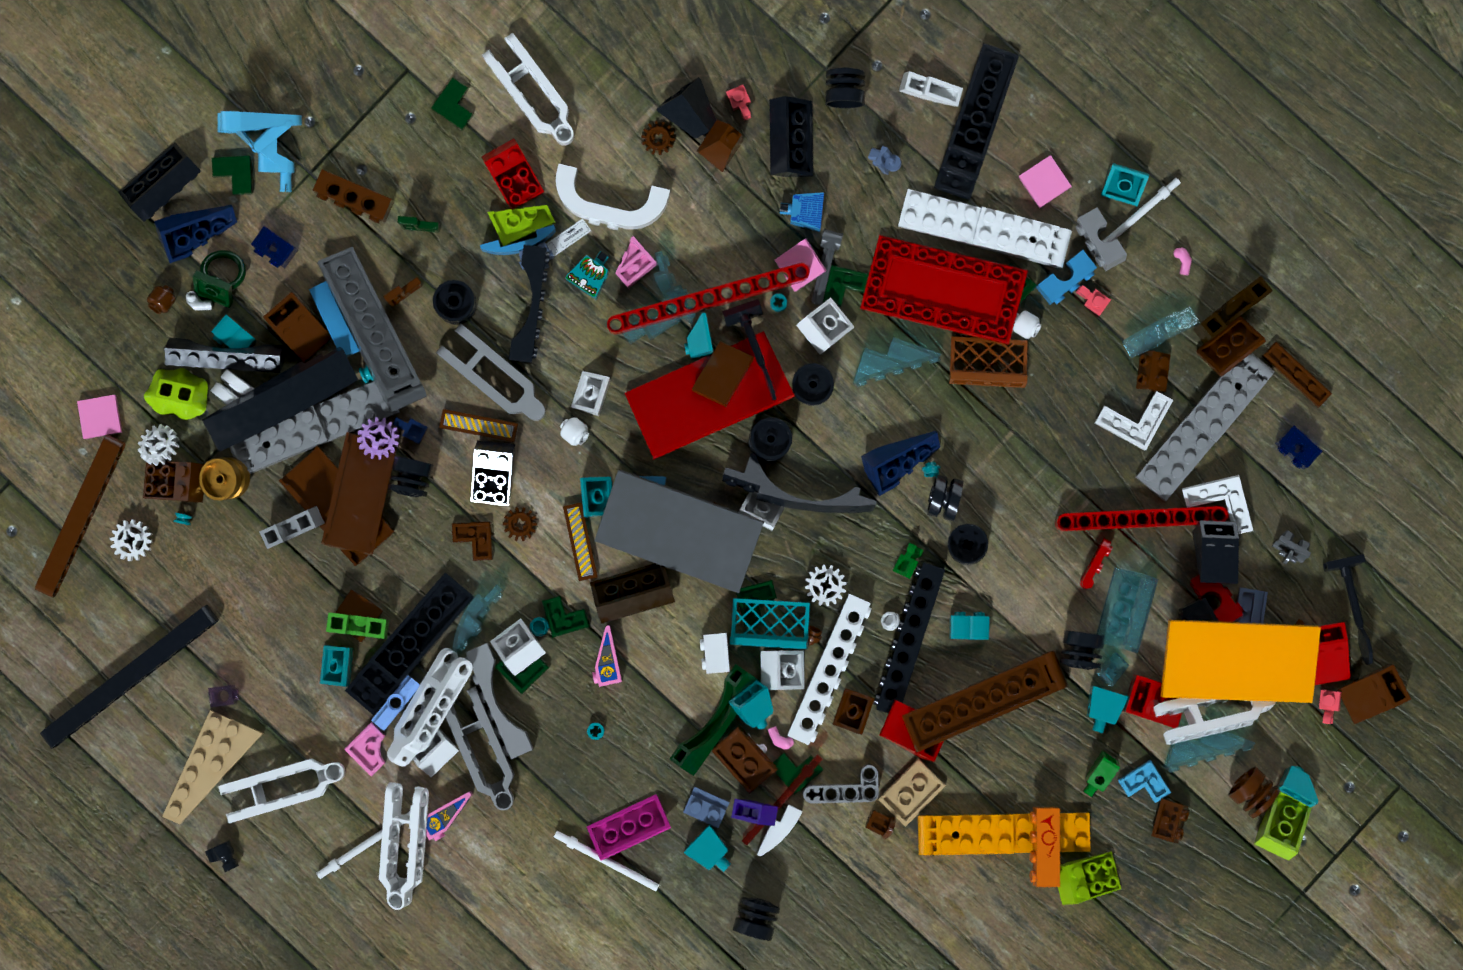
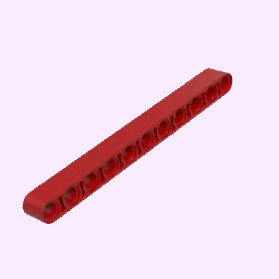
M798 263L613 315L607 321V328L610 333L617 335L806 281L810 270L806 264ZM796 269H804L806 275L798 277L795 273ZM778 274H785L788 280L784 283L777 280ZM760 279H767L769 286L762 288L759 286L758 281ZM748 284L751 290L748 293H743L740 290V286ZM724 289H729L732 292V296L724 298L721 292ZM704 295H712L714 301L709 304L703 301ZM688 299L695 302L694 308H686L684 305L685 301ZM674 305L677 311L674 314H669L666 311V307ZM650 310L658 312L656 319H650L647 316ZM632 315H637L640 321L638 324L633 325L629 322V318ZM612 321H619L621 327L618 330L612 329L610 327Z

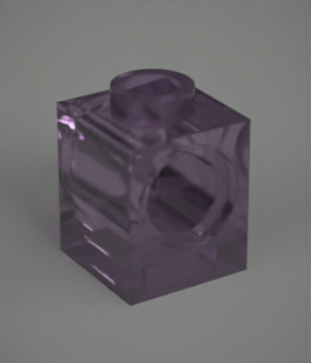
M235 685L208 688L210 707L237 704V700H239L238 688H235ZM224 690L229 694L227 701H223L220 697L221 692Z

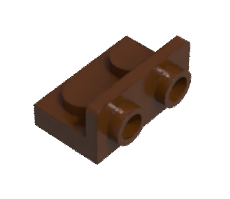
M1161 799L1151 836L1179 843V840H1182L1184 835V829H1182L1184 821L1186 822L1189 817L1188 806Z

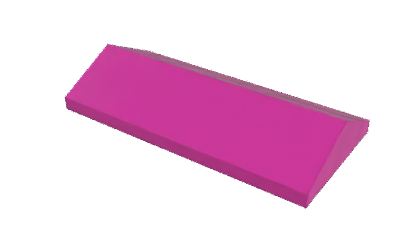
M657 794L587 826L601 861L671 828Z

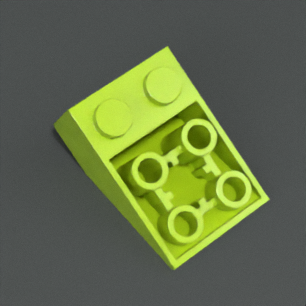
M1112 851L1060 864V887H1058L1062 905L1078 904L1121 889Z

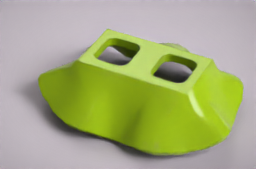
M184 368L175 370L159 369L155 372L150 387L144 394V399L159 414H175L180 419L188 420L205 412L208 384L205 379L193 375ZM163 383L172 385L171 395L168 397L160 394ZM181 388L191 390L188 401L179 399Z

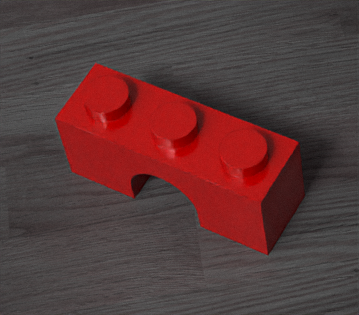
M1199 575L1190 580V586L1199 598L1212 595L1220 600V607L1213 611L1219 622H1238L1243 618V608L1238 602L1235 603L1231 597L1233 595L1227 587H1223L1221 583L1200 582Z

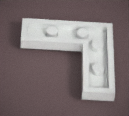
M1155 391L1138 424L1103 406L1095 424L1146 451L1173 400Z
M1239 475L1182 488L1187 508L1225 499L1231 522H1236L1238 534L1253 531Z

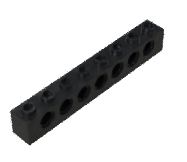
M924 562L921 566H917L914 575L917 577L915 584L911 585L909 595L912 596L910 602H906L903 613L906 615L904 621L900 620L897 631L900 632L898 639L894 638L891 650H894L892 658L888 657L885 668L888 669L886 676L882 675L879 684L882 689L880 694H876L873 705H876V710L889 714L895 700L903 703L945 569ZM924 578L931 581V587L928 590L923 589L921 586V581ZM917 597L925 599L924 607L919 608L915 605ZM912 615L919 617V624L917 626H912L909 623V618ZM907 633L912 634L914 638L913 642L909 645L903 641V637ZM902 651L908 656L907 661L904 663L899 662L897 659V655ZM894 670H899L902 674L899 681H894L891 677ZM890 688L896 692L895 698L891 700L887 699L885 695L886 691Z

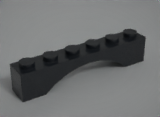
M526 244L523 246L521 265L530 281L532 304L524 326L511 340L509 360L532 363V358L537 357L538 347H534L535 339L539 340L540 328L536 327L537 320L541 321L543 309H539L540 301L544 302L545 290H541L542 282L546 283L548 271H544L545 263L549 264L550 252H546L547 247Z
M169 338L164 347L165 365L280 373L284 365V345L264 344L249 348L227 349L201 345L190 339Z

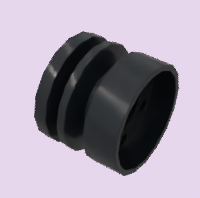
M849 67L826 71V78H828L826 85L833 89L825 92V105L833 108H858L865 106V91L857 89L865 86V81L862 80L865 78V71Z
M394 456L392 469L400 472L399 476H390V480L398 481L397 485L388 484V489L400 495L415 498L427 497L428 492L420 490V486L429 488V484L421 480L422 477H431L433 464Z
M968 523L959 525L951 532L948 539V550L956 562L962 565L977 564L987 553V535L977 525ZM965 540H968V542H973V545H971V550H968V548H963Z
M1064 630L1063 643L1070 645L1071 650H1062L1061 653L1070 655V658H1061L1060 663L1071 668L1085 670L1101 669V664L1093 663V658L1102 659L1101 655L1094 653V649H1103L1105 636Z
M741 897L740 903L747 905L748 908L739 906L738 910L746 915L745 917L735 918L733 930L746 936L771 941L775 928L767 924V922L777 921V917L771 915L770 912L779 913L780 908L763 899Z

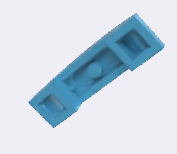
M554 225L535 230L537 237L503 247H501L499 240L482 244L480 247L483 252L489 254H518L519 251L523 250L524 244L536 246L543 243L556 230Z

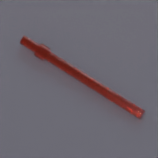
M819 754L808 765L805 764L801 769L802 772L776 800L773 806H777L779 810L807 777L810 778L815 772L814 769L823 760ZM755 824L742 839V842L748 845L765 825Z

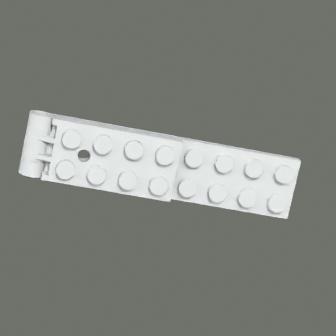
M911 189L907 190L898 227L1060 269L1063 268L1072 233L1071 230L1060 228L1059 226L986 207L980 208ZM1029 238H1035L1036 242L1031 243Z

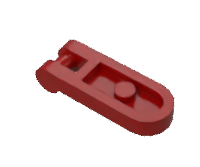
M1104 538L1080 580L1082 588L1088 589L1093 586L1095 573L1099 574L1104 565L1101 563L1104 556L1108 557L1113 548L1110 546L1111 541Z

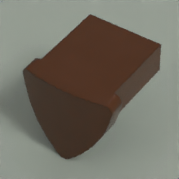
M873 810L865 828L881 835L886 840L894 830L896 818H889Z

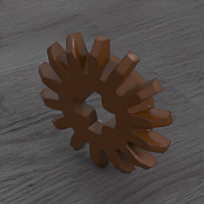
M655 121L654 127L648 124L650 129H643L647 134L641 135V138L646 139L645 142H642V145L648 144L645 150L648 151L652 148L651 154L653 155L656 150H658L659 155H662L661 150L668 153L667 146L673 148L670 141H675V138L670 136L675 133L674 131L669 133L670 125L664 128L665 122L658 126V121ZM655 134H656V135H660V134L663 135V136H662V140H663L662 143H660V142L655 143V142H654V140H655L654 135H655Z
M518 507L515 508L516 513H513L511 510L508 511L511 516L505 515L504 517L508 520V523L503 522V525L508 526L504 532H511L508 536L509 538L515 535V541H518L519 537L522 538V541H525V535L530 539L531 535L529 532H536V530L532 529V526H537V523H532L536 516L530 517L531 510L525 513V507L522 508V512H519ZM517 519L526 522L522 530H519V527H515V523H518Z

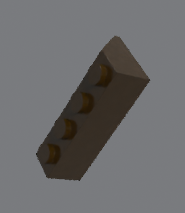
M656 563L590 582L601 624L675 602L666 568Z

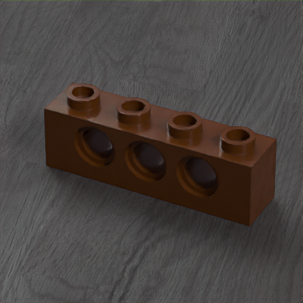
M323 169L313 188L317 198L324 201L330 199L334 201V205L343 209L345 206L352 209V213L362 216V214L368 215L369 220L378 224L380 221L386 222L394 204L391 198ZM334 186H339V193L332 195L331 189ZM351 194H357V199L354 202H349L348 197ZM374 201V208L371 210L366 209V203Z

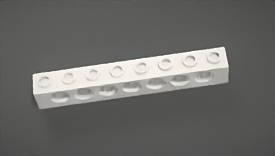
M848 594L787 736L807 745L810 742L814 743L818 734L815 729L818 724L822 725L826 716L823 711L826 706H830L833 700V696H831L833 688L837 690L840 684L839 674L841 671L845 672L849 663L846 658L849 653L853 654L856 647L854 640L856 636L860 637L864 626L861 625L863 619H868L872 608L869 607V602ZM852 611L859 615V619L855 623L850 622L848 619V615ZM848 629L851 632L849 640L841 638L842 630ZM835 647L843 649L844 653L841 658L834 657L833 649ZM829 664L834 665L836 668V672L832 676H828L825 673V668ZM825 682L828 685L826 693L818 692L817 686L819 683ZM813 700L820 702V709L817 711L810 709L809 705ZM804 718L812 719L813 725L811 728H803L802 720Z

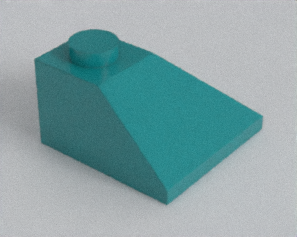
M706 313L701 314L687 337L688 343L684 344L686 355L690 354L691 359L713 354Z

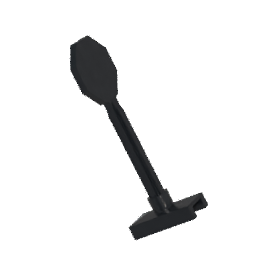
M759 299L722 311L727 327L737 323L744 327L757 364L762 369L771 398L776 400V394L765 366V360L751 325L752 318L763 315Z
M1361 554L1326 562L1323 564L1324 572L1340 570L1341 576L1344 578L1355 625L1358 628V644L1361 656L1366 665L1372 664L1373 650L1370 639L1363 628V618L1351 568L1366 562L1365 556Z

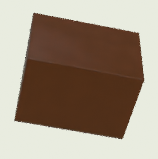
M845 688L833 725L862 735L875 698Z

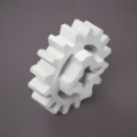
M162 424L158 428L152 426V431L147 429V435H141L143 441L138 442V445L141 446L138 449V452L141 453L140 457L151 465L153 463L155 466H158L159 462L164 465L166 459L171 461L170 456L177 454L174 449L179 448V445L176 443L179 441V438L176 436L177 433L169 426L164 427Z
M132 519L130 524L126 520L123 521L124 526L117 524L118 531L112 530L115 537L110 538L111 541H114L111 548L117 549L114 554H121L120 559L124 560L127 557L128 561H132L133 557L136 560H140V555L146 557L145 551H151L148 544L153 543L152 540H149V537L153 534L146 532L149 527H142L143 522L139 521L136 524V521ZM132 528H137L141 533L136 534ZM131 537L135 538V540L132 542L133 544L128 543V541L131 540ZM144 541V542H143V546H142L141 549H140L139 546H140L141 542ZM123 547L129 548V551H130L131 553L125 552L122 548H123Z
M822 565V570L815 567L816 573L809 572L811 579L807 578L805 580L809 583V585L805 586V589H810L807 596H813L812 602L819 600V606L823 602H825L826 606H829L830 601L836 604V598L842 599L840 593L846 592L845 589H842V586L847 583L841 581L845 576L838 575L839 569L834 572L832 565L829 569ZM826 573L825 577L821 580L815 579L817 575ZM832 575L836 577L838 585L833 583ZM827 577H829L828 584L831 585V588H827L823 595V587L820 584L824 583ZM813 586L818 587L820 591L819 596L815 594ZM831 591L836 592L833 597L825 599L827 593Z

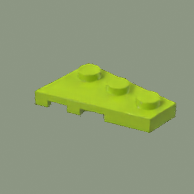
M548 205L488 212L503 246L510 245L536 233L535 230L555 224Z

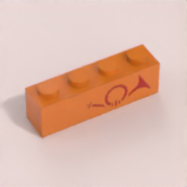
M1033 807V812H1030V823H1033V831H1030V842L1033 843V851H1030V862L1033 863V870L1030 871V882H1033V885L1036 887H1060V808Z

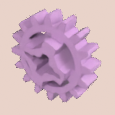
M378 417L375 418V422L368 419V425L362 424L363 430H358V435L362 436L357 438V442L362 443L359 445V449H365L364 455L370 453L371 459L375 455L378 456L379 460H381L382 455L388 458V452L394 453V447H398L399 444L395 441L399 439V435L395 434L397 427L391 428L392 422L386 424V418H383L382 422H379ZM385 429L390 433L391 438L386 435ZM378 435L381 436L379 442L375 441ZM365 439L371 443V448L367 445Z

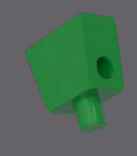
M1101 751L1086 775L1088 784L1083 792L1090 797H1093L1098 789L1104 792L1120 769L1119 761L1106 752Z

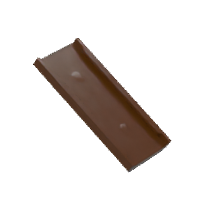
M346 432L321 544L373 555L397 447H394V453L388 452V458L382 455L381 460H379L378 456L375 455L371 459L370 453L364 455L365 449H359V445L362 443L357 442V438L362 436ZM365 439L367 445L371 448V443Z
M317 446L315 450L280 479L279 482L305 511L317 506L326 524L338 468ZM382 517L374 551L395 532ZM325 524L320 526V528L323 531L325 529ZM340 549L354 566L359 565L369 556Z

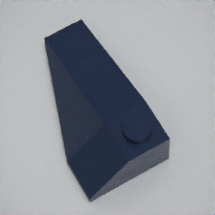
M232 205L174 214L154 221L169 263L189 257L196 248L206 245L210 238L220 235L237 223Z
M933 431L877 447L861 456L864 471L879 496L899 485V480L904 475H910L913 472L912 468L919 462H924L940 448L938 433Z

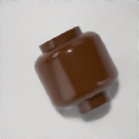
M167 285L163 287L155 286L147 297L148 307L157 314L167 313L176 301L173 294L174 290Z

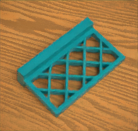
M733 598L730 645L808 649L810 603ZM737 603H745L750 610L741 616L737 611ZM759 604H764L769 609L762 617L754 610ZM778 605H783L788 610L781 619L773 611ZM798 606L806 607L805 615L799 620L792 611ZM751 611L759 618L752 626L744 619ZM770 613L778 619L772 627H769L763 620ZM789 614L798 621L790 629L782 621ZM741 620L749 628L743 634L736 633V625ZM759 622H762L768 629L763 635H758L753 629ZM779 623L787 630L782 636H777L772 630ZM800 624L804 628V637H796L791 630ZM790 633L793 637H788L786 635Z

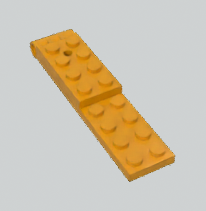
M1089 812L1060 813V852H1091ZM1030 813L918 815V854L1030 853V851H1033V843L1030 842V831H1033V823H1030ZM955 831L958 832L957 838L952 837V833Z

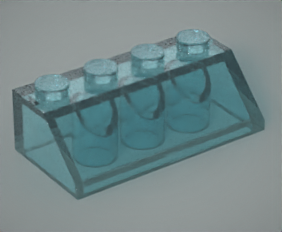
M1119 568L1114 569L1097 630V635L1105 636V645L1134 653L1139 652L1158 579L1142 573Z

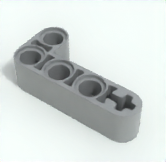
M866 764L860 769V784L808 785L803 790V797L808 803L875 801L879 794L878 771L873 765ZM872 768L874 776L869 779L865 778V769ZM871 787L874 789L875 794L873 797H865L864 791L866 788ZM819 788H823V799H820V795H815L813 799L806 796L810 789H813L815 793H820ZM830 788L836 790V796L833 799H828L825 795L826 791ZM853 788L856 792L855 796L847 798L845 796L846 789Z

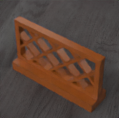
M951 336L949 384L1025 388L1028 376V340H1010V346L1008 347L1006 344L982 338ZM955 342H963L968 348L960 354L955 349ZM977 343H982L987 348L980 355L972 348ZM996 344H1001L1006 349L999 356L992 350V347ZM1015 345H1022L1023 353L1017 357L1011 348ZM969 350L977 357L971 363L963 357ZM988 351L996 358L990 364L982 358ZM1007 352L1015 359L1009 365L1001 359ZM959 358L967 365L963 370H954V363ZM977 360H980L986 366L982 371H976L972 367ZM996 361H999L1005 367L1001 372H995L991 367ZM1018 362L1022 366V373H1015L1010 367Z

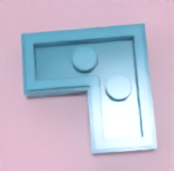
M1151 760L1118 779L1119 784L1128 797L1145 787L1154 803L1171 793Z

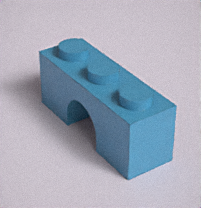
M1084 250L1066 263L1071 271L1070 280L1061 281L1052 273L1037 285V290L1049 305L1054 302L1057 305L1066 298L1064 296L1066 292H1074L1080 287V281L1083 279L1088 281L1095 275L1093 271L1097 267Z

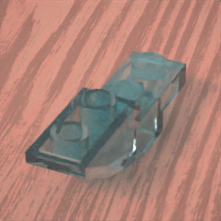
M662 251L654 253L660 272L653 275L665 300L688 295L686 288L682 289L681 285L673 286V284H676L673 273L669 274L667 266H670L667 255L663 256ZM686 300L684 303L685 307L688 309H692L693 307H689ZM670 305V307L676 312V306ZM692 313L689 315L682 316L681 318L689 324L694 323L693 318L696 316L695 313Z
M1189 306L1147 326L1122 341L1130 357L1133 358L1164 343L1167 339L1198 325L1200 322Z
M496 585L485 598L477 594L466 608L456 629L453 642V650L455 652L463 651L470 644L468 640L471 636L476 637L482 631L481 626L483 623L478 618L480 616L483 618L490 611L488 607L493 602L496 604L503 597L501 593L504 590L499 585Z

